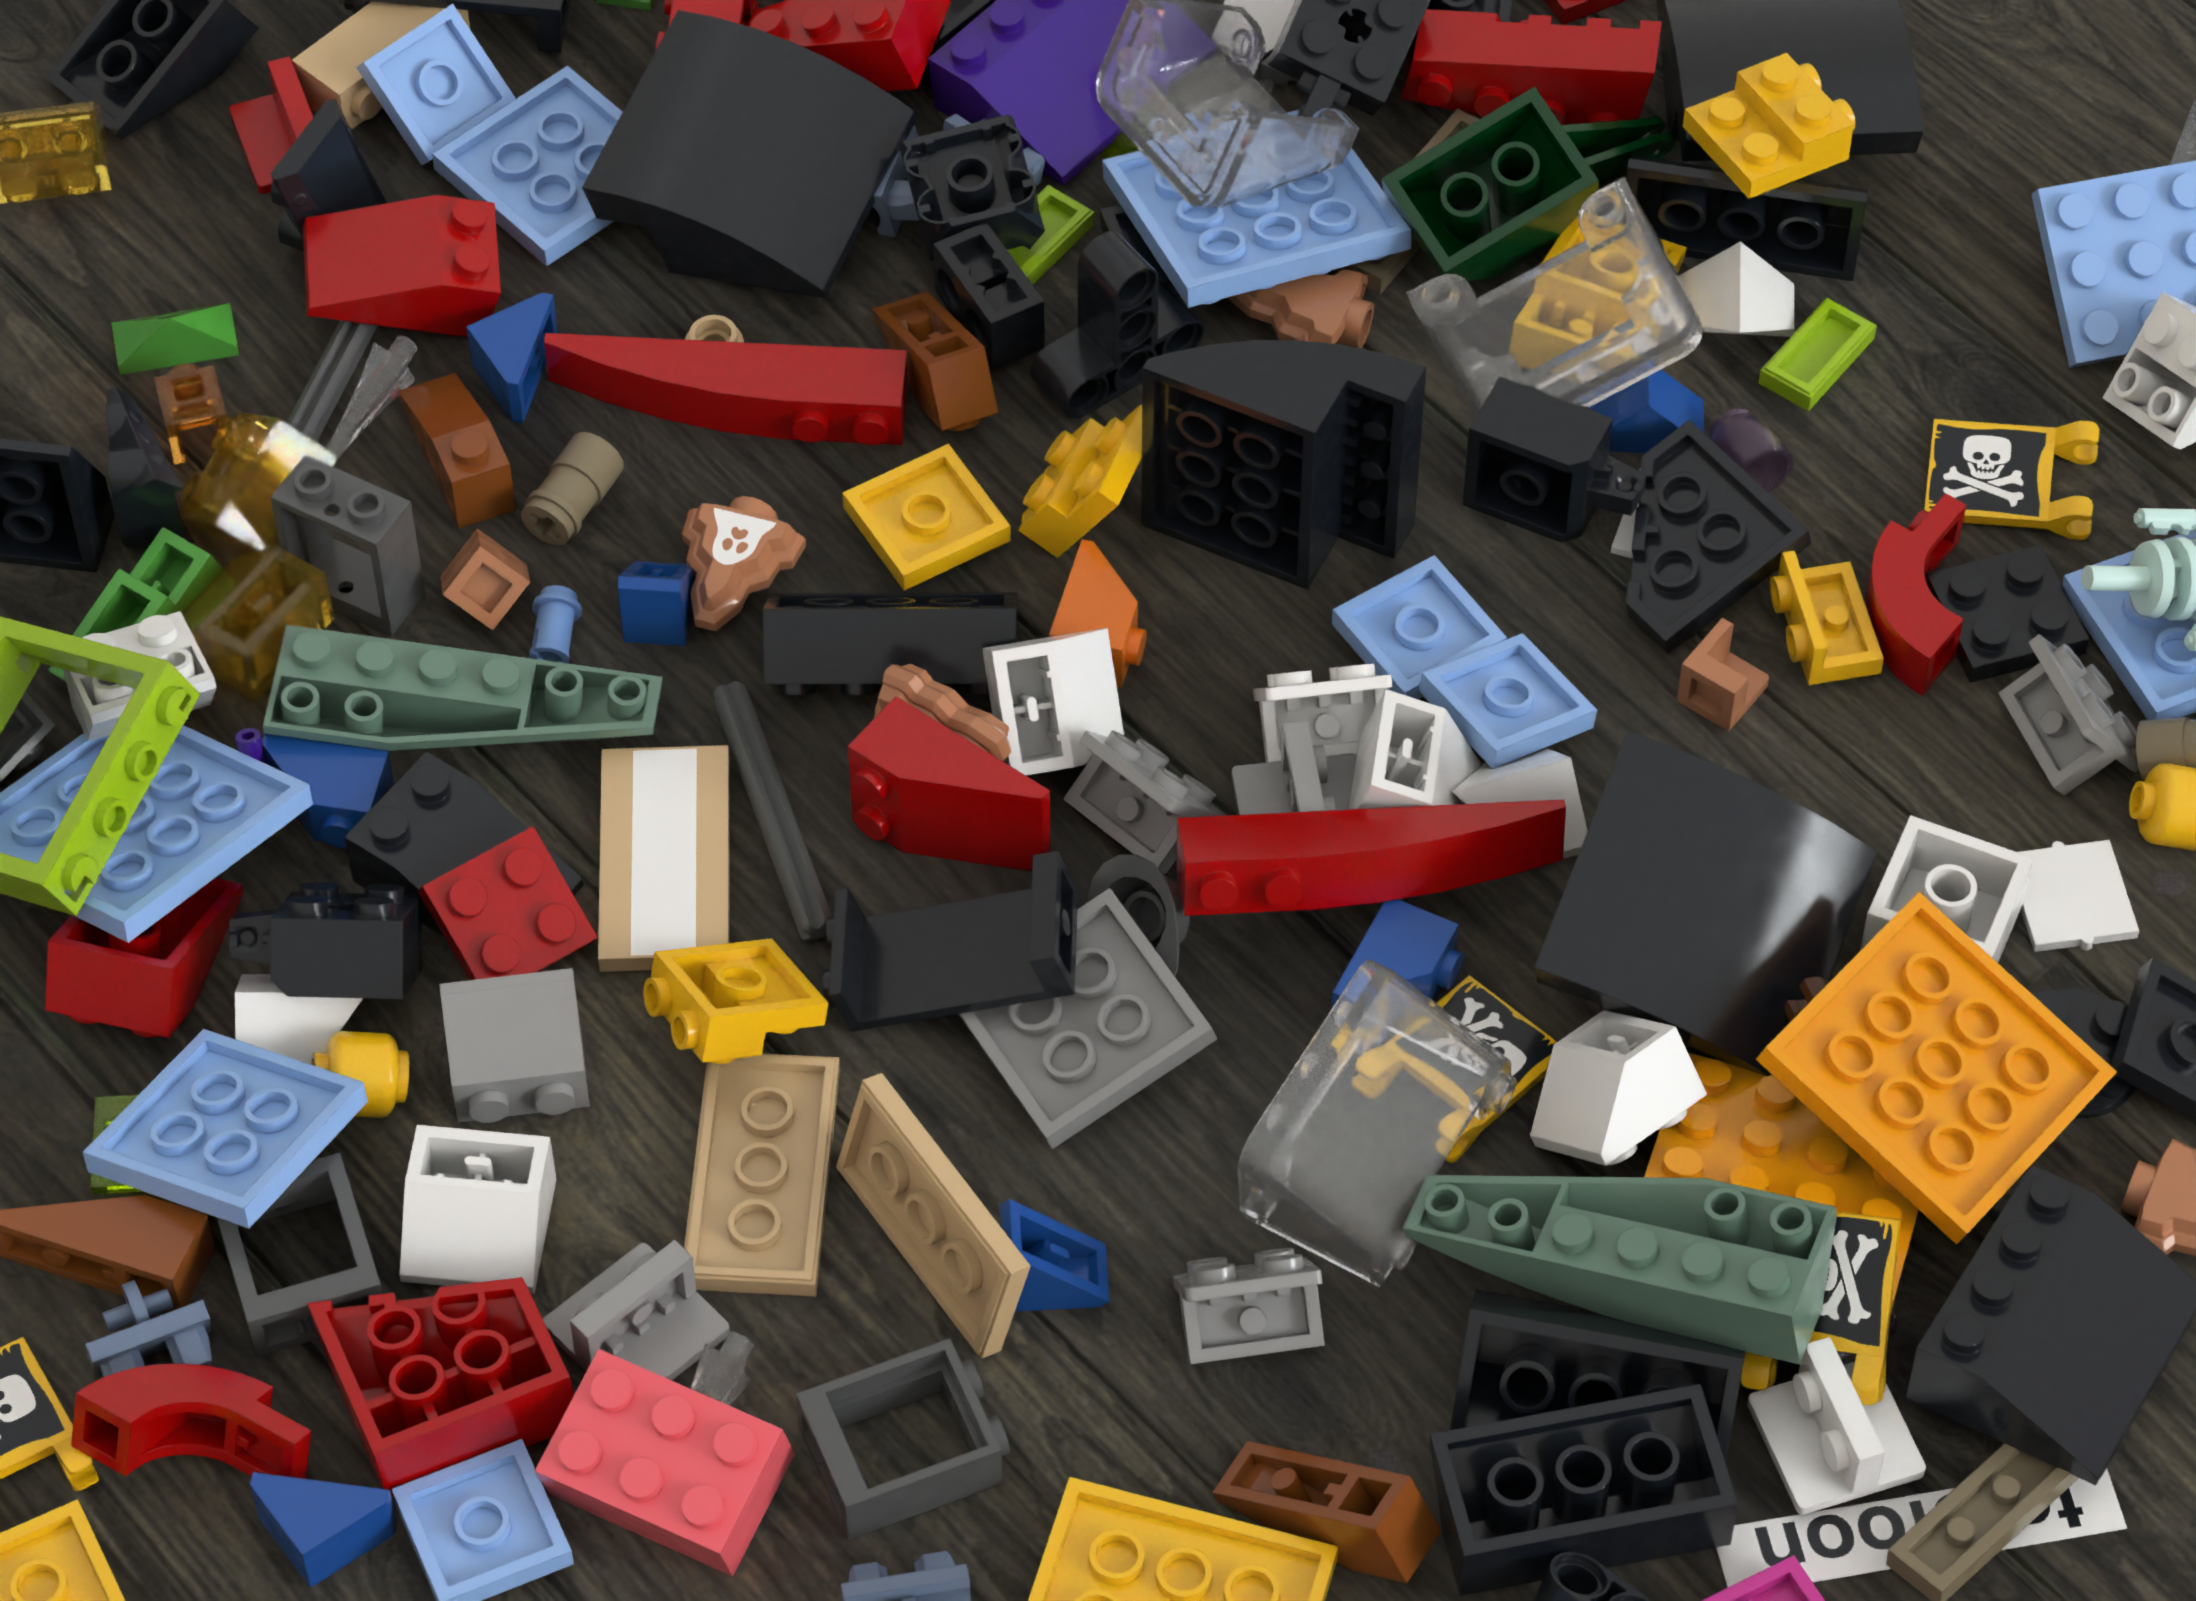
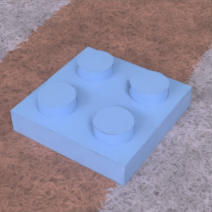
M453 4L356 67L421 166L433 159L432 153L516 99Z
M1435 555L1332 610V625L1365 664L1374 663L1375 675L1392 676L1393 687L1387 689L1418 700L1424 697L1419 692L1423 672L1507 639L1504 633Z
M1523 633L1425 671L1421 675L1419 692L1430 704L1446 708L1468 744L1492 769L1594 728L1597 709Z
M522 1439L392 1488L394 1503L436 1601H482L574 1565L572 1550L541 1480L535 1473V1467Z

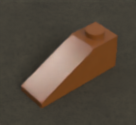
M928 291L872 308L874 320L891 350H907L908 384L923 412L942 431L946 429L951 431L970 429L978 425L981 418L998 413L985 347Z
M456 373L398 390L400 402L458 529L515 511L516 505L510 463L490 420Z
M148 1195L0 1210V1257L124 1296L121 1285L135 1280L142 1297L167 1288L173 1303V1307L167 1309L168 1311H174L188 1304L216 1250L207 1214L172 1201L167 1202Z
M1246 1441L1212 1492L1217 1502L1270 1529L1338 1546L1336 1563L1351 1571L1402 1583H1408L1441 1532L1439 1525L1412 1478L1408 1475Z

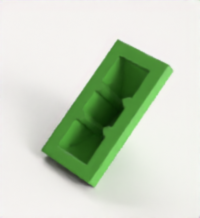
M230 303L111 323L120 375L239 355Z

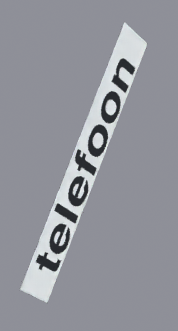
M2107 1468L2096 1486L2080 1478L2077 1479L2002 1550L2127 1529ZM1955 1488L1816 1511L1805 1515L1798 1514L1734 1525L1731 1545L1716 1547L1727 1587L1793 1555L1812 1582L1889 1570L1891 1568L1886 1565L1888 1549Z

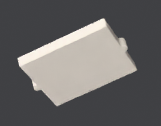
M2110 840L2065 846L2062 842L2056 841L2050 848L2018 852L2034 858L2024 902L2021 907V913L2034 952L2080 946L2082 950L2087 951L2092 948L2093 944L2138 938L2139 928Z

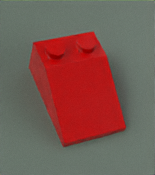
M432 195L305 218L303 239L307 316L468 337L466 326L493 315L501 294L495 203Z
M895 696L848 745L852 821L856 823L857 827L867 837L875 841L884 840L904 853L1032 871L1033 855L1051 852L1050 790Z
M214 878L129 943L71 915L48 941L45 1011L68 1015L72 1020L79 1023H104L130 1029L134 1034L142 1037L162 1036L169 1038L191 1012L229 928L230 919L235 914L243 896V884Z

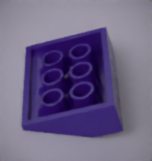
M996 0L928 58L934 108L949 117L958 114L971 124L979 122L984 118L988 120L1005 115L1012 116L1019 131L1023 149L1029 147L1042 155L1045 160L1043 173L1060 184L1065 185L1216 52V43L1173 0Z

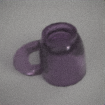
M1738 408L1725 412L1714 422L1709 432L1710 439L1768 493L1779 487L1789 476L1793 466V456L1780 437L1763 418L1750 413L1747 409Z

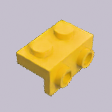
M1794 550L1782 552L1778 576L1770 578L1771 601L1777 614H1785L1788 623L1786 628L1788 653L1792 662H1801L1808 685L1881 674L1884 658L1851 562L1801 569Z

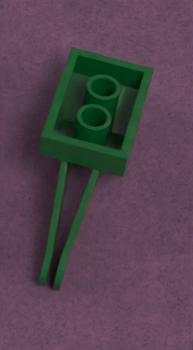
M1533 87L1382 178L1383 192L1410 227L1411 234L1446 285L1500 276L1550 246L1598 196L1599 186L1627 173L1629 158L1632 155L1661 159L1673 149L1676 140L1670 132L1662 133L1665 124L1659 116L1634 120L1561 125L1538 90Z

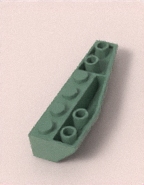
M286 624L263 723V733L388 751L509 743L591 741L653 735L663 677Z
M1427 1175L1403 1226V1231L1406 1237L1465 1264L1537 1293L1589 1311L1743 1350L1748 1353L1801 1364L1822 1311L1837 1211L1835 1206L1707 1178Z

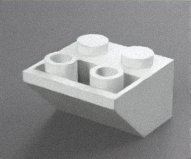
M2162 292L2120 368L2117 370L2103 399L2171 446L2180 450L2196 442V306Z
M181 611L168 615L150 616L138 624L107 633H93L82 637L169 661L200 693L192 710L211 705L217 688L215 678ZM63 669L73 711L87 740L92 741L110 735L135 689L104 681L94 676L90 677Z
M1108 628L982 648L992 715L1009 726L1007 738L1010 743L1011 753L1003 762L1024 775H1032L1087 764L1094 753L1079 742L1085 731L1108 737L1110 732L1114 730L1124 735Z
M1385 689L1360 734L1348 810L1465 804L1452 791L1482 764L1446 708Z
M1603 1010L1555 1043L1530 1133L1535 1147L1604 1166L1614 1165L1631 1157L1637 1150L1636 1144L1656 1130L1669 1128L1683 1120L1687 1115V1108L1706 1096L1707 1093L1676 1026Z
M417 1125L404 1187L400 1258L401 1282L452 1286L523 1277L530 1294H535L556 1185L550 1137Z

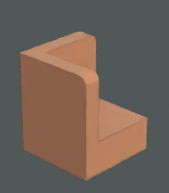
M479 529L475 530L440 577L443 596L491 630L495 629L530 583L527 564Z
M1721 618L1682 663L1677 702L1729 732L1768 687L1769 675L1730 652L1734 624Z

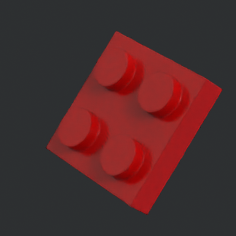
M534 826L432 880L418 890L469 980L541 972L590 945L598 938Z

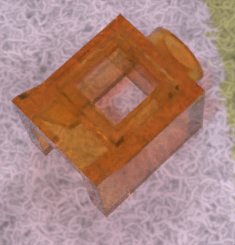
M181 364L172 368L167 375L154 377L174 465L186 462L180 431L210 424L216 425L222 454L234 452L227 414L214 365L200 368L194 364Z

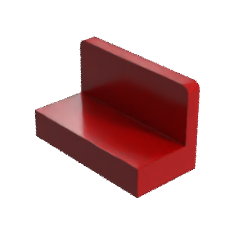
M290 56L267 62L273 94L233 104L229 108L239 141L257 189L261 194L271 192L273 179L270 173L313 119Z

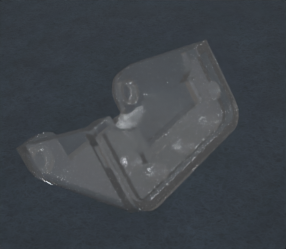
M1129 0L1096 78V95L1102 109L1179 194L1194 207L1222 208L1335 168L1344 161L1350 152L1360 129L1339 109L1322 108L1313 117L1289 115L1253 77L1264 57L1266 49L1262 29L1243 7L1192 0Z
M1625 177L1596 191L1581 206L1578 221L1586 239L1585 241L1477 298L1466 279L1456 274H1443L1406 292L1418 319L1474 417L1478 414L1499 376L1521 385L1535 387L1545 394L1572 404L1590 407L1686 357L1700 343L1703 334L1701 319L1670 256Z
M1371 959L1366 960L1346 986L1245 1143L1238 1162L1240 1216L1381 1287L1391 1269L1402 1270L1415 1250L1417 1241L1404 1235L1403 1226L1426 1176L1438 1173L1473 1116L1482 1120L1491 1111L1500 1114L1510 1101L1517 1083V1079L1511 1076V1061L1394 970Z

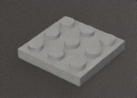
M1111 888L1078 908L1074 995L958 1014L1052 1149L1217 1040L1213 1028Z

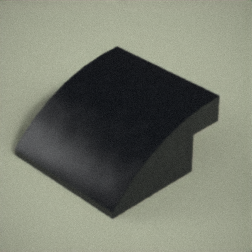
M1656 0L1658 21H1662L1660 47L1668 132L1673 135L1676 141L1680 140L1682 162L1713 161L1683 128L1685 109L1735 90L1738 71L1784 53H1788L1798 65L1804 63L1811 64L1820 77L1821 90L1832 101L1841 98L1850 105L1855 117V129L1852 134L1849 155L1917 153L1924 130L1914 61L1907 28L1898 0Z
M678 10L582 189L597 219L648 227L670 273L826 298L875 202L874 194L900 150L899 145L909 136L917 117L914 110L864 77L800 45L749 26L712 16Z
M1251 340L1211 344L1149 358L1143 366L1141 526L1307 590L1338 538L1395 559L1415 525L1426 366L1385 353L1340 344L1300 340Z
M1627 730L1534 969L1537 983L1599 1004L1600 1012L1606 1010L1676 1026L1688 1053L1717 1059L1764 1076L1772 1075L1756 1058L1790 1023L1785 1013V1003L1787 1000L1805 999L1799 986L1801 982L1810 977H1823L1829 982L1875 861L1877 851L1829 820L1748 778L1675 747Z

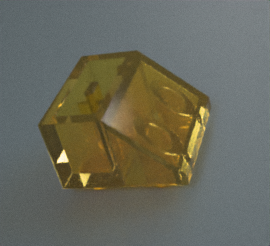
M99 99L0 111V204L112 190L107 136Z
M238 412L235 418L227 419L216 432L211 445L215 452L204 470L196 471L185 484L180 496V500L184 504L179 510V514L184 522L256 559L276 563L281 555L270 498L271 495L305 454L331 466H334L338 456L279 418Z
M279 546L236 556L182 612L214 678L255 702L273 684L286 624L325 630L334 620L326 573Z

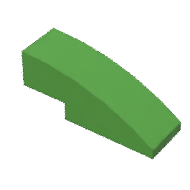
M162 527L130 574L121 569L117 570L73 633V636L82 638L93 633H107L138 624L150 616L168 615L181 611L188 624L227 572L211 554ZM53 666L48 669L53 676L66 683L63 669Z

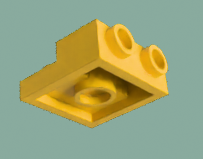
M1784 53L1738 71L1735 90L1686 108L1684 111L1683 128L1746 197L1750 199L1848 160L1852 134L1855 129V117L1850 105L1844 99L1839 98L1832 101L1821 90L1820 77L1811 64L1804 63L1798 65L1788 53Z
M1141 404L1122 421L1114 417L1103 427L1094 419L1089 418L1073 434L1064 430L1055 439L1044 458L1050 465L1036 479L1024 497L1023 504L1028 509L1022 515V524L1018 530L1056 558H1059L1119 505L1142 458Z
M772 938L654 951L651 978L646 980L643 990L644 1003L649 1015L652 1017L664 1016L671 1024V1035L675 1046L679 1050L692 1049L702 1063L726 1064L734 1061L736 1058L761 1056L766 1032L789 1034L797 1031L799 1028L824 1026L828 1009L827 1000Z

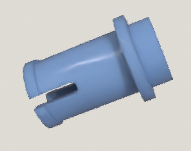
M558 585L547 586L533 600L532 611L537 618L529 658L569 663L573 624L579 620L582 614L581 604L577 601V594L573 590Z

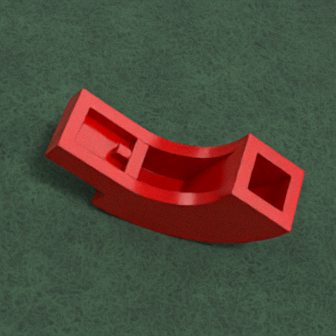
M1946 493L1930 512L1924 509L1918 512L1908 529L1892 520L1883 530L1874 551L1865 605L1884 658V664L1900 681L1921 696L1926 693L1956 657L1964 620L1940 604L1930 592L1925 581L1926 573L1935 571L1958 545L1966 504Z
M158 1364L136 1367L108 1375L76 1392L71 1446L125 1477L141 1465L158 1458L174 1455H196L225 1462L251 1477L253 1472L306 1479L311 1430L271 1409L273 1386L235 1371L206 1365Z

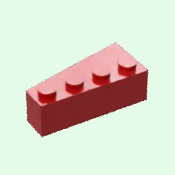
M1426 9L1410 45L1401 99L1454 111L1458 108L1469 114L1485 117L1535 87L1561 125L1639 119L1655 74L1662 21L1641 20L1640 28L1633 29L1612 27V19L1587 18L1586 26L1552 24V16L1529 15L1528 19L1519 22H1501L1497 13Z

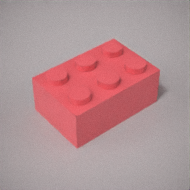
M598 1348L541 1457L535 1473L551 1496L733 1577L795 1452L782 1428Z

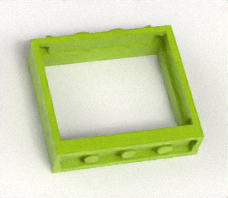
M0 616V735L41 663L90 677L94 676L104 681L135 689L38 863L0 853V894L77 916L120 837L127 829L129 821L153 778L157 775L182 726L189 718L188 716L200 693L167 660ZM65 890L71 891L69 896L64 893Z

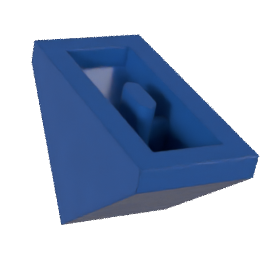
M539 293L466 326L472 366L513 422L524 423L545 369V333H558L553 294Z
M1650 360L1642 362L1584 395L1582 398V406L1589 407L1599 414L1613 418L1609 452L1646 453L1688 420L1704 433V400Z
M635 561L618 576V596L624 642L686 646L692 607L690 590L695 580L693 568L687 567V564Z
M1011 1199L1000 1204L1001 1228L1031 1266L1015 1311L1095 1308L1110 1302L1105 1243Z
M256 1472L252 1474L250 1488L258 1518L310 1588L394 1536L397 1521L390 1490Z

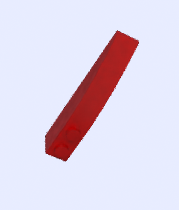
M545 333L544 348L548 380L609 404L669 421L722 432L802 440L805 442L830 441L862 443L866 445H903L909 390L907 350Z
M1565 800L1177 818L1176 871L1184 916L1316 910L1380 903L1457 889L1504 878L1563 860Z

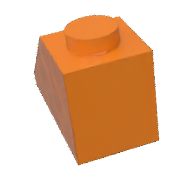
M1082 539L1049 637L1108 628L1116 685L1122 688L1129 665L1139 666L1146 644L1147 630L1138 628V601L1093 541Z

